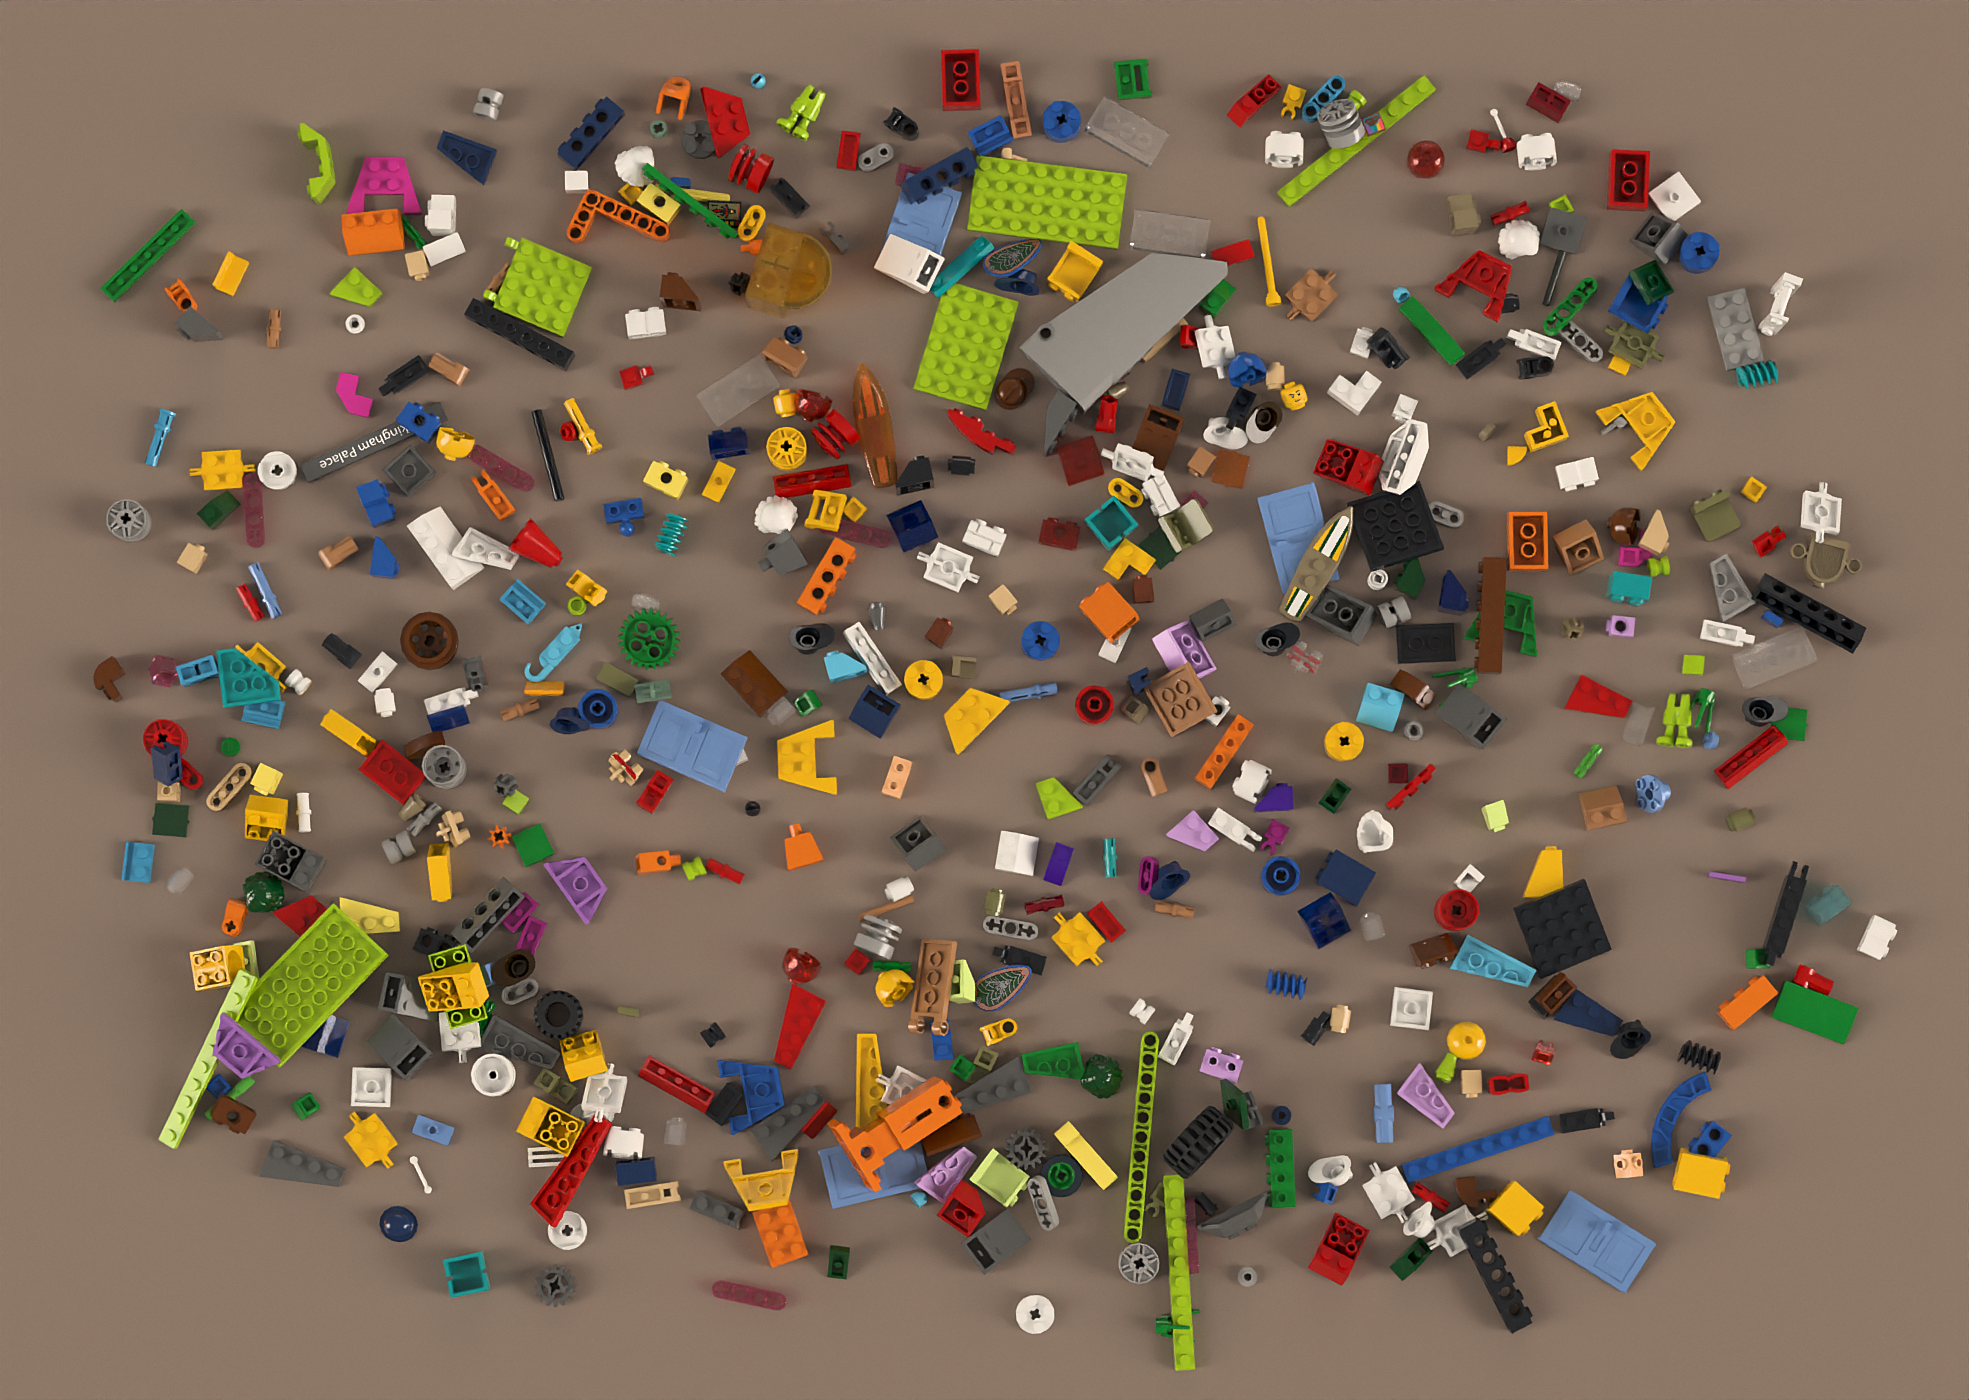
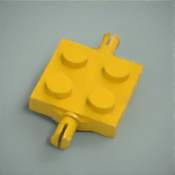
M241 450L202 452L201 468H190V472H193L190 473V476L202 475L205 491L243 488L244 472H256L255 464H243Z
M258 642L252 649L246 652L239 645L235 646L278 681L280 675L287 668ZM279 681V685L286 690L287 686Z
M1060 912L1053 917L1061 927L1051 939L1076 967L1082 961L1089 958L1096 966L1103 962L1097 956L1096 951L1105 942V939L1081 912L1068 921Z
M356 1112L350 1114L349 1117L355 1126L344 1138L366 1168L379 1160L384 1163L387 1169L393 1166L394 1163H392L387 1155L391 1149L398 1145V1142L378 1115L374 1113L369 1118L361 1121Z

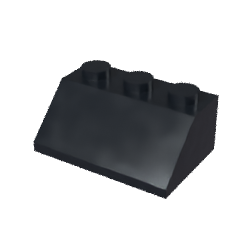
M924 455L917 456L908 463L895 484L897 496L934 488V478L929 457L925 458Z

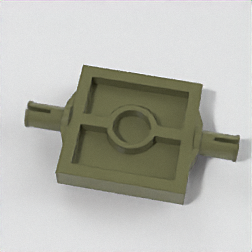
M1626 321L1618 330L1609 325L1604 330V332L1614 337L1608 352L1640 369H1643L1646 361L1651 357L1661 362L1665 356L1655 350L1656 342L1660 336L1652 331H1649L1647 334Z

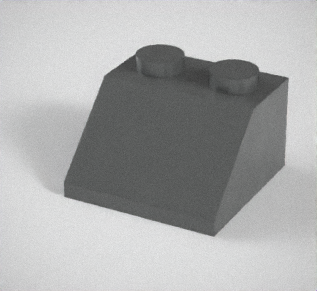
M1652 211L1629 241L1652 259L1666 264L1688 234L1678 222Z
M191 306L175 322L179 327L177 331L188 341L190 339L195 342L224 339L220 331Z
M922 815L890 837L915 872L946 850Z

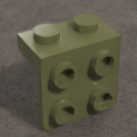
M1719 489L1711 493V498L1705 500L1703 497L1695 501V506L1690 509L1707 542H1711L1739 528L1741 525L1728 500L1731 497L1728 490L1722 492Z
M1197 499L1189 501L1175 512L1158 519L1162 531L1167 535L1176 553L1189 549L1214 531V527Z

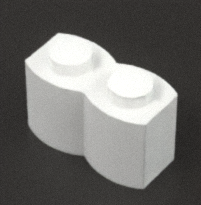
M651 307L646 312H640L639 309L630 310L629 314H625L629 339L666 335L663 309L659 310V307Z
M1593 457L1555 467L1560 490L1565 489L1566 492L1576 490L1578 485L1584 484V487L1593 486L1595 481L1599 480Z
M1873 915L1857 951L1877 960H1881L1882 957L1885 958L1889 951V947H1887L1888 942L1893 940L1897 933L1895 929L1896 924Z

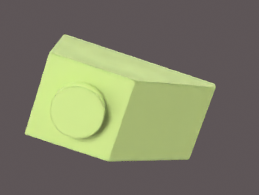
M1504 800L1486 805L1481 809L1488 830L1494 829V832L1506 829L1505 825L1509 821Z
M964 959L955 960L949 1000L957 1004L975 1002V981Z

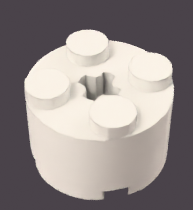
M1272 131L1270 136L1266 138L1265 163L1271 162L1272 166L1277 168H1292L1295 163H1298V166L1302 165L1304 140L1301 137V133L1291 132L1289 134H1282L1280 131Z
M1543 133L1540 136L1526 134L1521 136L1522 140L1516 144L1519 168L1525 166V170L1546 169L1547 164L1551 163L1552 167L1557 163L1555 141L1551 133Z
M1245 760L1241 767V777H1237L1233 783V791H1235V795L1257 804V798H1261L1269 781L1266 777L1268 774L1271 775L1272 769L1253 760Z
M611 1126L605 1137L603 1155L607 1156V1153H612L613 1158L634 1159V1156H638V1159H642L644 1134L640 1132L641 1129L629 1128V1131L621 1130V1127Z

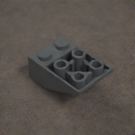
M1057 391L1047 407L1044 443L1045 457L1048 453L1052 454L1057 447L1056 440L1058 437L1062 438L1068 427L1067 423L1069 421L1073 422L1078 414L1077 403Z
M1461 684L1457 685L1435 713L1479 750L1487 746L1507 721L1497 710Z
M273 830L255 865L309 893L327 859Z
M391 972L385 973L378 1010L438 1021L440 1011H428L418 978Z
M394 1013L366 1041L405 1081H409L435 1054Z
M1007 1208L961 1244L985 1275L1031 1239Z

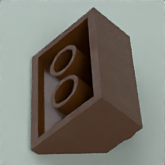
M667 272V275L662 274L660 300L664 308L701 312L698 297L684 279L678 276V273Z
M750 650L736 659L721 673V676L760 718L788 693L786 688Z
M970 1113L958 1116V1121L952 1123L951 1120L923 1138L922 1143L927 1157L982 1137L975 1115L970 1116Z

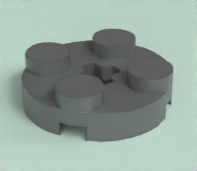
M696 120L685 126L681 136L684 150L696 159L710 157L715 152L709 123L704 120ZM698 135H702L704 138L706 137V140H704L702 144H699L698 141H695V138H697Z

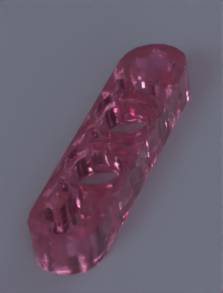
M474 445L468 454V458L472 462L521 491L527 492L533 488L534 480L528 473L482 446ZM479 449V453L485 457L483 464L480 463L482 461L480 457L476 456L475 459L473 458L471 453L473 450L477 451ZM495 458L498 461V465L491 469L487 466V462L489 459ZM506 468L514 470V475L511 478L504 476ZM518 472L521 473L519 475L521 479L529 478V486L525 485L522 487V483L519 480H516V483L513 482L517 478Z
M250 473L245 476L243 481L246 540L251 547L259 548L265 542L262 481L258 475ZM253 477L256 481H258L254 484V490H258L259 493H248V491H252V487L250 484H248V481H251V478ZM252 496H256L259 499L258 505L254 507L248 503L249 498ZM252 515L259 516L260 522L257 525L250 524L249 520ZM250 528L261 529L260 531L256 530L257 536L261 538L257 541V544L251 541V538H254V531H250Z
M845 520L840 521L837 533L819 529L825 535L879 548H885L891 542L890 534L885 530ZM842 525L850 527L851 531L848 535L840 533ZM862 529L869 532V537L865 540L858 537V533ZM872 531L876 532L875 536L877 537L885 534V538L888 540L880 544L879 540L874 538V542H870Z
M1194 1197L1185 1198L1189 1274L1199 1273L1195 1200Z
M717 1281L712 1287L715 1297L772 1310H781L786 1306V1297L778 1292L727 1281ZM720 1284H724L723 1287L726 1289H730L729 1285L734 1286L731 1291V1298L727 1297L729 1294L727 1292H722L719 1295L718 1291L715 1290L716 1286L719 1287ZM737 1288L745 1290V1297L743 1299L735 1297L734 1292ZM756 1292L764 1294V1301L762 1303L754 1301L753 1296ZM767 1293L771 1294L770 1298L772 1299L780 1296L783 1305L780 1304L778 1307H775L773 1302H769V1306L765 1305L768 1299Z

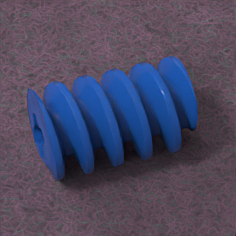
M1269 969L1265 989L1266 987L1268 988L1269 994L1275 989L1276 995L1283 991L1284 997L1291 992V998L1293 999L1298 994L1299 1000H1301L1304 996L1307 978L1303 981L1302 975H1299L1296 980L1295 974H1291L1290 978H1288L1287 972H1284L1281 977L1280 971H1276L1273 975L1272 969Z

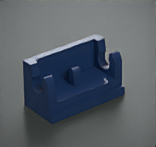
M1147 667L1127 677L1128 684L1135 697L1139 696V693L1145 691L1144 688L1151 684V680L1145 682V678L1148 676L1147 673H1149Z
M163 742V746L166 747L164 749L156 745L151 747L154 779L169 787L183 778L180 747Z
M655 1156L616 1161L618 1186L657 1181Z

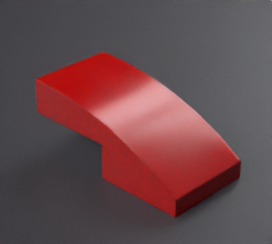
M1249 239L1211 251L1213 260L1227 262V267L1255 258Z
M657 770L637 800L636 805L653 814L674 779Z

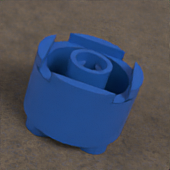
M1054 101L1047 107L1043 115V129L1050 140L1064 143L1074 139L1079 133L1081 116L1079 110L1072 103ZM1061 119H1064V120H1065V123H1062V125H1059V121H1060Z
M1695 232L1689 235L1680 246L1678 252L1682 267L1693 274H1700L1710 270L1718 260L1720 252L1719 243L1714 237L1704 232ZM1698 250L1701 251V255H1700V256H1697V251H1698Z
M1044 621L1028 625L1021 637V648L1024 654L1035 661H1045L1053 657L1060 644L1056 628ZM1037 637L1045 639V641L1043 642V646H1040L1039 643H1035L1037 641Z
M593 689L581 698L578 711L581 719L588 722L591 728L605 729L614 724L617 719L618 704L609 692L602 689ZM597 705H600L601 708H603V710H601L599 714H597V712L594 711V709L597 708Z
M1279 856L1270 859L1261 871L1263 887L1275 896L1290 894L1300 881L1298 865L1287 857ZM1276 872H1283L1285 874L1283 877L1284 881L1276 879Z

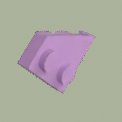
M1194 810L1166 834L1168 838L1204 852L1219 839Z

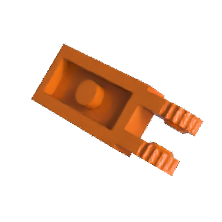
M483 469L480 472L488 484L482 487L474 476L471 480L478 488L482 498L500 522L516 512V510L494 480H491Z

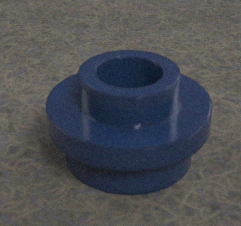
M792 325L785 329L784 337L789 343L798 344L802 340L803 333L798 326Z
M1278 1106L1272 1112V1119L1278 1125H1286L1291 1120V1112L1285 1106ZM1279 1112L1285 1113L1284 1119H1279Z

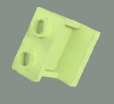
M992 1149L970 1180L1007 1208L1008 1205L1013 1206L1019 1197L1016 1195L1020 1189L1024 1191L1027 1188L1030 1176L1021 1169H1017V1166L1014 1164L1011 1165L1009 1160Z

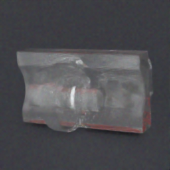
M1301 640L1291 646L1286 657L1292 660L1290 664L1297 667L1294 671L1296 674L1299 670L1305 673L1309 670L1315 674L1322 664L1323 654L1317 650H1314L1311 655L1304 652L1307 645Z

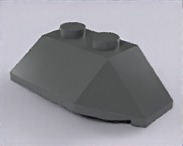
M1265 1191L1196 1227L1198 1230L1222 1238L1228 1237L1231 1240L1240 1235L1238 1231L1244 1228L1246 1231L1257 1227L1256 1222L1260 1221L1268 1194Z

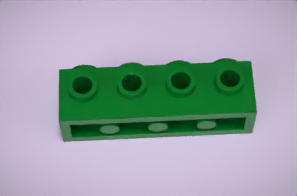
M1292 1129L1268 1130V1134H1265V1146H1269V1153L1265 1154L1266 1165H1269L1270 1173H1266L1267 1185H1270L1271 1192L1267 1193V1202L1271 1204V1208L1296 1207Z

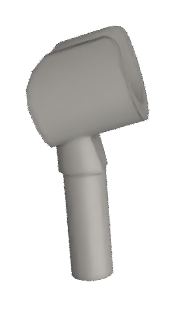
M1618 417L1610 426L1601 431L1602 435L1608 433L1616 426L1621 430L1627 424V421L1623 417Z

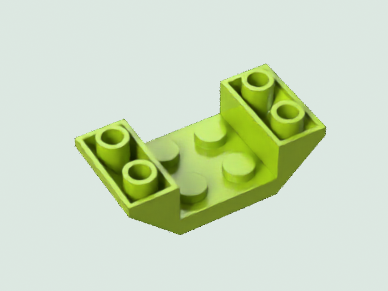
M299 123L300 129L297 130L299 141H301L302 145L306 146L307 150L316 149L317 157L321 161V164L318 165L322 177L310 178L309 185H307L308 196L317 205H320L336 184L331 148L325 137L306 124Z
M466 944L428 955L433 972L462 963H472ZM484 1003L479 1008L445 1010L450 1029L488 1018Z

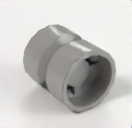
M480 88L478 94L479 102L475 104L473 114L485 120L496 121L499 114L497 107L501 106L504 95L492 89Z
M1403 596L1393 599L1391 604L1385 602L1377 606L1379 616L1386 629L1395 626L1397 621L1402 623L1411 619L1409 608Z
M406 830L397 834L395 839L388 838L381 842L391 864L402 860V856L409 857L417 853Z

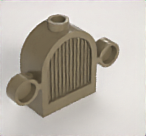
M1813 533L1810 535L1807 549L1800 543L1793 545L1790 549L1792 558H1804V573L1816 588L1824 589L1825 585L1838 579L1844 569L1850 574H1857L1862 569V562L1859 559L1852 558L1846 561L1850 547L1849 542L1824 536V542L1819 543L1818 541L1817 543L1815 541L1816 534Z

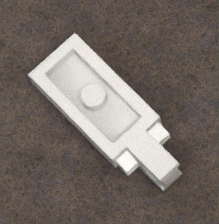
M1510 329L1507 335L1508 339L1515 341V346L1542 357L1548 356L1553 361H1555L1561 345L1560 341L1528 329H1520L1519 332Z
M1703 620L1700 639L1743 647V643L1752 645L1755 636L1745 634L1746 630L1742 629V627Z
M464 687L425 699L424 703L431 719L467 707V705L471 704L470 699L479 696L477 691L473 692L472 689L466 691Z
M1187 1012L1183 1020L1178 1019L1174 1023L1158 1055L1159 1058L1175 1066L1192 1033L1193 1026L1190 1025V1022L1194 1015Z

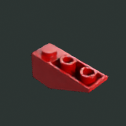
M1268 74L1232 106L1227 116L1241 128L1282 86Z

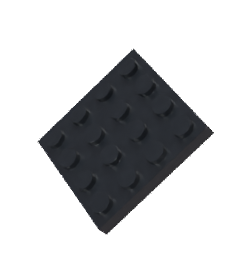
M1416 481L1414 485L1400 495L1384 491L1347 503V507H1353V524L1370 572L1444 550L1420 481Z
M1585 879L1513 908L1540 979L1612 950Z

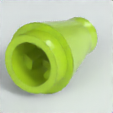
M1446 1054L1435 1072L1437 1074L1436 1079L1445 1083H1450L1451 1079H1454L1456 1060L1458 1058L1456 1055Z

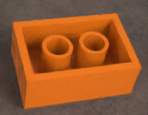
M1508 512L1506 515L1507 572H1546L1548 570L1547 512Z
M788 1200L787 1205L761 1209L752 1213L772 1268L809 1255L790 1200Z

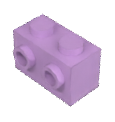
M1211 1047L1210 1050L1206 1049L1199 1072L1220 1079L1226 1078L1230 1082L1237 1083L1243 1064L1240 1056L1229 1053V1056L1221 1054L1222 1050Z

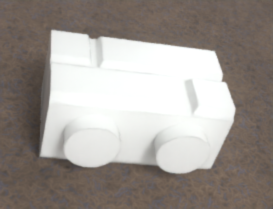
M1164 474L1162 479L1155 476L1142 483L1143 489H1141L1144 498H1149L1152 503L1150 509L1154 516L1158 515L1160 519L1181 507Z
M976 519V521L971 520L962 542L998 557L1007 537V534L1004 533L1005 530L994 526L992 529L986 526L987 523L980 519Z

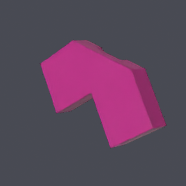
M340 372L336 391L350 414L369 418L373 399L355 395L360 377Z
M1645 529L1639 530V541ZM1639 546L1638 548L1619 547L1618 566L1637 568L1653 553Z

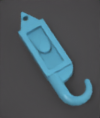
M582 624L571 627L566 626L540 654L539 661L544 669L537 676L530 674L529 668L531 664L528 663L526 665L524 673L529 681L541 682L556 668L581 640Z

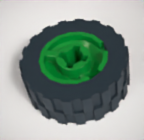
M1068 1155L1052 1156L1043 1164L1040 1176L1044 1177L1047 1182L1050 1194L1055 1197H1067L1074 1194L1081 1186L1083 1179L1079 1163ZM1060 1172H1063L1065 1174V1178L1063 1180H1060L1057 1177Z

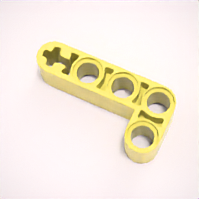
M1069 1121L1054 1133L1055 1137L1103 1190L1118 1178Z

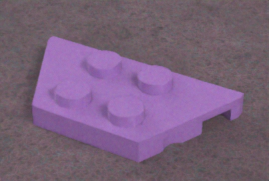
M586 857L545 863L544 866L585 925H588L608 888Z
M225 1012L220 1015L219 1029L216 1033V1044L212 1054L240 1078H246L281 1061L280 1058Z

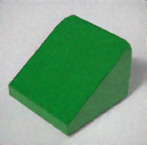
M813 690L805 692L793 701L802 718L822 706Z
M1764 949L1746 950L1747 969L1771 968L1765 964L1767 954L1763 953Z
M311 1092L299 1098L291 1105L301 1121L321 1108Z

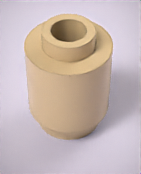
M1279 362L1269 363V366L1266 367L1267 373L1265 372L1266 386H1268L1269 391L1282 390L1285 384L1284 366H1280Z
M1337 1004L1336 1008H1332L1329 1025L1331 1026V1031L1346 1033V1029H1349L1351 1010H1348V1006Z

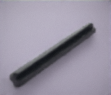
M541 409L532 411V417L553 497L556 502L562 501L565 497Z

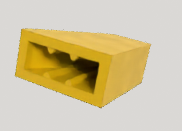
M332 709L324 716L320 724L367 758L379 744L377 740Z
M449 842L430 844L427 862L432 900L445 902L451 899L453 892Z
M1556 846L1545 847V850L1540 852L1524 890L1523 898H1538L1563 887L1562 850H1557Z

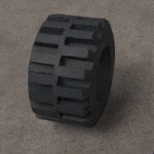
M562 990L550 991L544 994L537 1001L533 1015L536 1022L535 1025L539 1031L553 1039L571 1037L581 1027L584 1017L583 1008L579 1000L572 994ZM561 1003L569 1009L570 1018L563 1026H554L547 1018L548 1010L554 1004Z

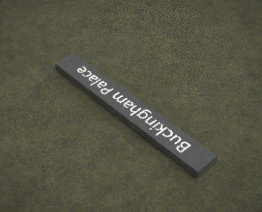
M440 402L423 410L428 415L433 413L439 417L440 423L448 420ZM418 417L415 424L417 426L423 425L425 418ZM396 421L303 463L301 468L308 483L408 439L415 434Z

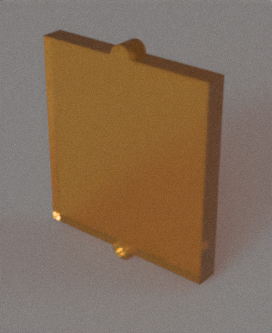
M1219 449L1211 482L1223 484L1225 487L1231 486L1242 489L1250 456L1238 454L1236 451L1229 452Z

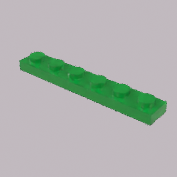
M649 163L643 166L644 176L651 181L657 180L660 183L659 187L666 193L670 190L675 194V200L682 205L685 202L690 206L689 210L696 216L701 214L706 218L704 222L712 228L714 226L719 228V234L728 240L729 237L734 239L737 236V231Z
M183 209L179 210L100 289L115 303L196 222Z

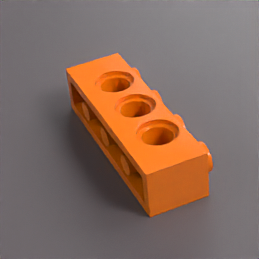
M835 537L798 599L797 605L818 616L819 612L823 614L828 605L825 602L829 596L833 597L837 590L835 585L838 580L842 581L847 573L845 568L848 563L852 565L857 556L855 554L856 549ZM835 557L843 559V563L840 566H835L832 563ZM831 573L833 580L825 582L823 581V575ZM817 589L824 592L823 597L820 599L813 597V592Z
M1238 714L1194 780L1211 790L1254 724Z

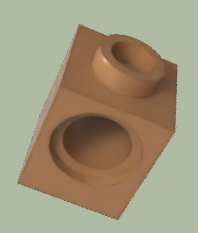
M1200 446L1186 468L1189 469L1188 472L1192 476L1203 478L1216 456Z

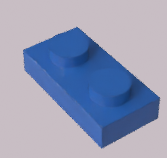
M947 1020L949 1029L945 1036L934 1035L932 1032L933 1022H930L934 1061L953 1059L949 1020Z

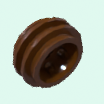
M424 612L418 613L408 620L402 629L400 643L402 652L409 662L421 669L434 670L440 669L451 662L457 653L459 639L457 630L449 619L439 613ZM423 625H428L427 631L421 630ZM437 627H442L443 629L440 634L435 631ZM413 636H418L419 641L414 643L412 641ZM435 638L433 646L428 647L426 645L429 642L428 639ZM442 640L447 641L446 647L441 646ZM423 649L424 655L419 656L417 651ZM437 651L439 655L436 657H432V652Z

